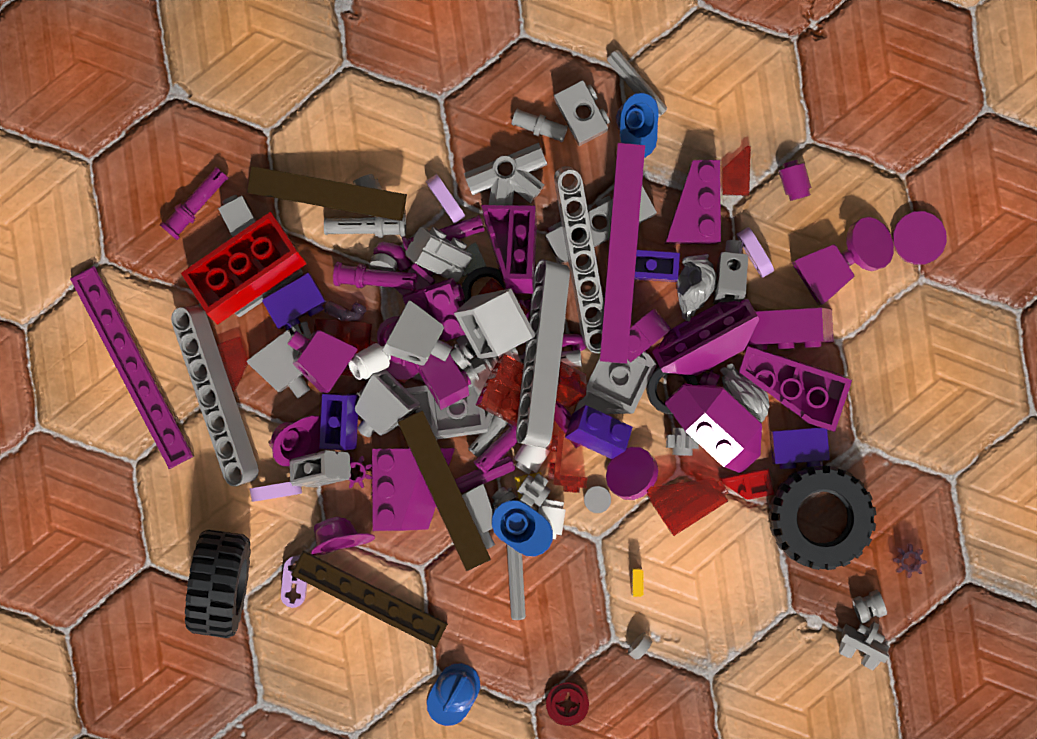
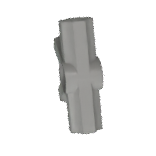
M539 143L508 156H501L493 162L464 173L472 195L491 188L489 205H513L514 191L531 203L541 192L545 184L529 172L546 166L547 162ZM508 162L513 165V171L510 175L502 176L499 174L498 169L502 163Z

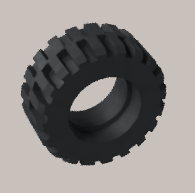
M831 466L806 467L789 475L788 479L777 488L778 491L772 497V508L769 511V520H771L770 530L777 541L778 547L797 563L817 570H832L839 566L844 567L850 564L852 559H858L863 554L862 550L864 547L869 546L872 541L870 536L872 531L876 529L874 516L877 515L876 507H873L871 502L873 498L870 492L866 491L865 485L860 479H856L852 476L853 474L846 470ZM816 492H829L836 495L844 503L847 510V524L843 533L835 540L827 543H817L809 540L803 535L797 523V512L800 504L806 497Z
M210 529L200 533L190 566L185 600V627L191 633L221 638H230L236 634L244 607L250 567V539L244 534Z

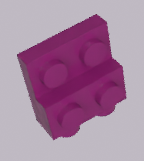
M454 277L403 295L402 298L405 305H407L409 300L444 326L438 340L444 339L448 341L466 335L454 314L464 304L463 300L465 298L462 287L459 284L456 285Z

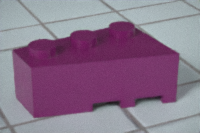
M720 160L692 161L664 244H719L721 242Z
M481 205L484 223L505 290L511 289L513 293L533 294L537 235L536 206Z
M809 308L758 311L756 314L759 321L747 345L759 350H768L767 345L778 344V349L794 348L796 343H804L805 348L821 347V342H834L832 310Z

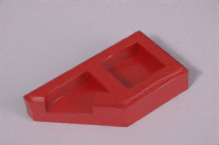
M769 468L719 478L722 484L746 500L774 495Z

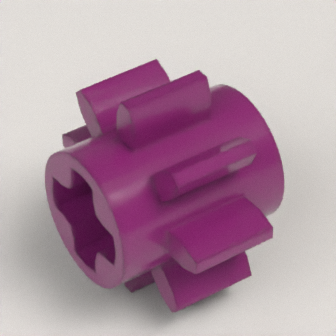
M350 456L351 468H356L357 465H360V471L363 472V476H359L355 480L352 478L353 473L350 472L349 488H352L357 482L361 488H364L363 480L365 478L372 479V476L367 474V469H370L372 464L365 466L363 464V456L359 458L358 462H354V459Z

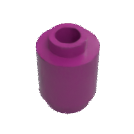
M793 160L782 164L784 169L779 170L785 195L789 196L790 201L810 196L809 189L812 187L805 163L799 164L798 160Z

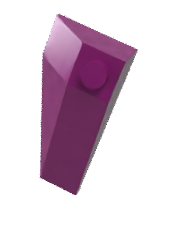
M749 346L739 371L809 424L835 432L852 382L851 377Z

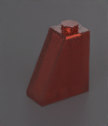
M714 478L650 486L646 496L671 535L675 536L727 503L726 495L729 492L721 480L716 482Z

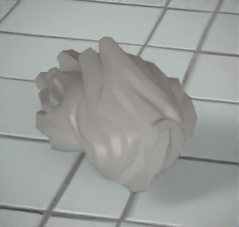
M708 254L687 256L682 261L685 267L678 276L676 285L682 318L686 321H690L691 316H694L696 310L704 306L705 301L716 287L718 278L713 269V264L708 260Z
M729 364L727 368H721L720 371L724 375L722 377L723 387L756 418L763 422L768 415L770 406L767 392L739 373L733 364Z

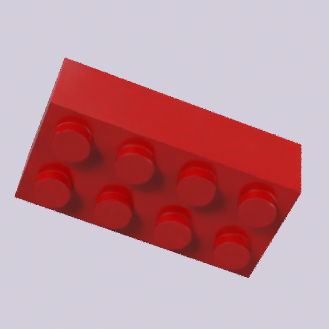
M270 211L181 272V275L206 314L218 325L307 263Z

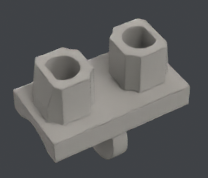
M873 622L869 628L860 624L858 629L845 624L842 629L839 653L847 658H852L856 649L865 653L861 659V664L874 670L880 662L886 663L889 658L887 654L889 646L882 643L885 636L877 632L879 624Z

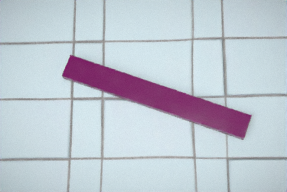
M618 143L600 362L627 364L645 145Z
M92 266L71 277L70 280L168 468L172 469L193 458L194 455L96 267Z

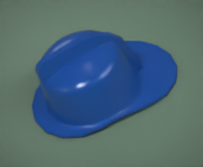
M636 93L630 96L619 108L616 115L621 143L645 145L644 158L655 149L658 134V106L650 95Z
M511 500L502 503L495 509L492 516L494 533L514 550L525 556H538L550 548L553 541L552 527L534 509L520 501Z
M460 663L446 667L439 675L427 699V711L436 723L451 726L461 722L466 717L480 690V679L476 671L470 666Z

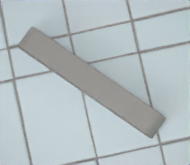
M563 166L556 171L554 183L580 331L586 347L591 352L600 353L601 341L597 344H591L590 337L595 333L602 334L604 302L581 175L575 169ZM566 174H573V184L568 187L562 186V178ZM571 201L579 202V208L575 213H567L566 211L567 204ZM577 227L583 228V236L578 240H573L571 238L572 231ZM581 254H587V263L583 266H577V257ZM587 280L593 282V287L590 291L581 292L580 287L583 282ZM590 307H596L597 314L593 318H586V310Z
M540 260L534 273V292L531 299L529 324L535 336L526 342L516 429L518 443L546 448L552 438L570 269L567 265L548 260Z
M199 305L177 308L171 316L172 326L223 477L231 486L252 482L258 476V465L206 312Z

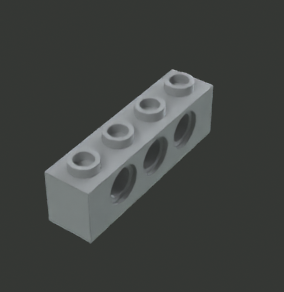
M643 186L639 223L657 213ZM610 196L596 202L597 208L588 212L594 247L610 239L613 199ZM595 216H603L606 219L607 226L604 229L598 230L593 227L592 219ZM560 221L548 228L550 233L546 234L545 238L559 264H564L568 262L562 223ZM577 227V228L580 229V230L583 232V234H584L583 228Z

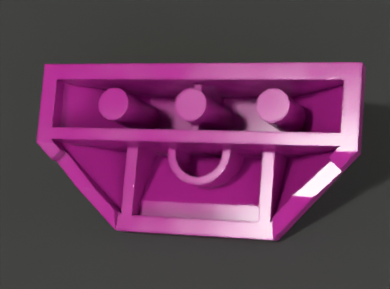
M748 299L741 302H719L692 317L690 321H685L672 328L661 341L659 347L653 350V354L662 372L697 376L745 350L759 318Z
M684 383L665 401L666 406L685 432L722 466L742 473L761 456L762 422L724 387Z

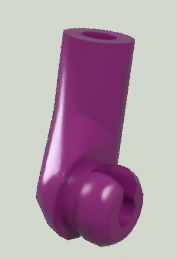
M384 241L378 243L373 250L374 255L382 253L391 256L397 262L400 272L412 266L400 245Z

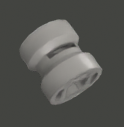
M878 590L869 592L868 596L865 597L857 596L852 598L854 610L861 624L869 622L874 616L880 618L887 615L884 601Z

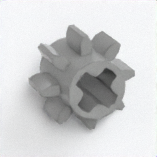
M673 428V435H667L666 448H672V455L692 456L693 449H699V444L683 428Z
M539 473L535 478L528 475L518 489V492L523 495L520 501L529 507L534 503L541 506L551 491L546 486L549 480Z

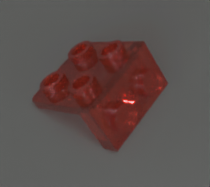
M558 430L557 436H552L550 452L556 453L555 463H549L548 479H553L552 485L563 486L564 492L580 493V488H586L587 477L560 475L564 431Z

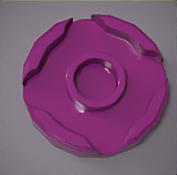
M918 211L903 216L897 222L892 233L894 249L902 260L913 265H925L936 260L943 253L947 243V236L943 223L935 215L925 211Z
M866 217L859 219L849 227L846 244L848 251H852L854 255L852 259L857 265L868 271H876L886 267L891 262L894 254V244L891 234L884 224L877 219Z
M641 447L626 448V451L613 458L609 463L606 472L607 486L612 493L624 500L641 498L648 493L647 490L650 486H654L657 481V461L647 450Z

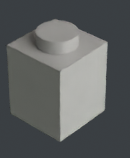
M233 195L222 201L223 206L218 208L232 237L257 221L247 200L243 196L238 198L237 195Z

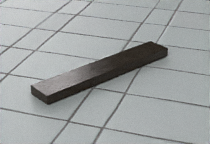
M251 166L247 193L398 221H403L407 194L253 166Z
M420 411L397 422L465 571L490 561L489 553L424 412Z
M304 550L291 572L292 576L435 648L448 625L447 622Z

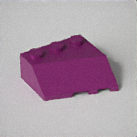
M440 448L449 466L455 448ZM372 449L373 531L429 529L436 505L410 449Z

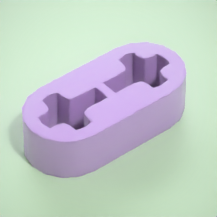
M437 174L425 181L454 224L465 217V214Z
M747 227L737 233L738 240L742 242L743 249L759 275L763 278L774 271L772 263L752 230Z
M290 482L250 488L251 501L255 502L302 494L301 486H292Z
M300 556L289 558L283 568L281 600L287 607L291 608L300 606L305 601L308 583L298 578L293 580L291 575L293 570H289V565H293L296 560L298 561ZM293 583L297 584L296 592L301 594V598H297L295 603L291 602L290 597H286V593L292 590Z

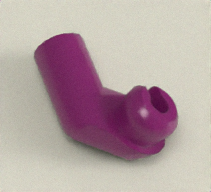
M563 333L562 348L571 345L572 351L586 349L582 335Z

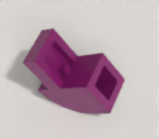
M655 308L630 328L628 361L630 363L671 330V327Z

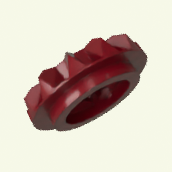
M571 682L561 683L549 691L546 699V709L550 718L557 724L572 726L578 724L586 717L589 710V699L586 692L579 685ZM569 693L571 701L579 705L570 707L568 715H565L564 706L556 704V702L565 701V697Z

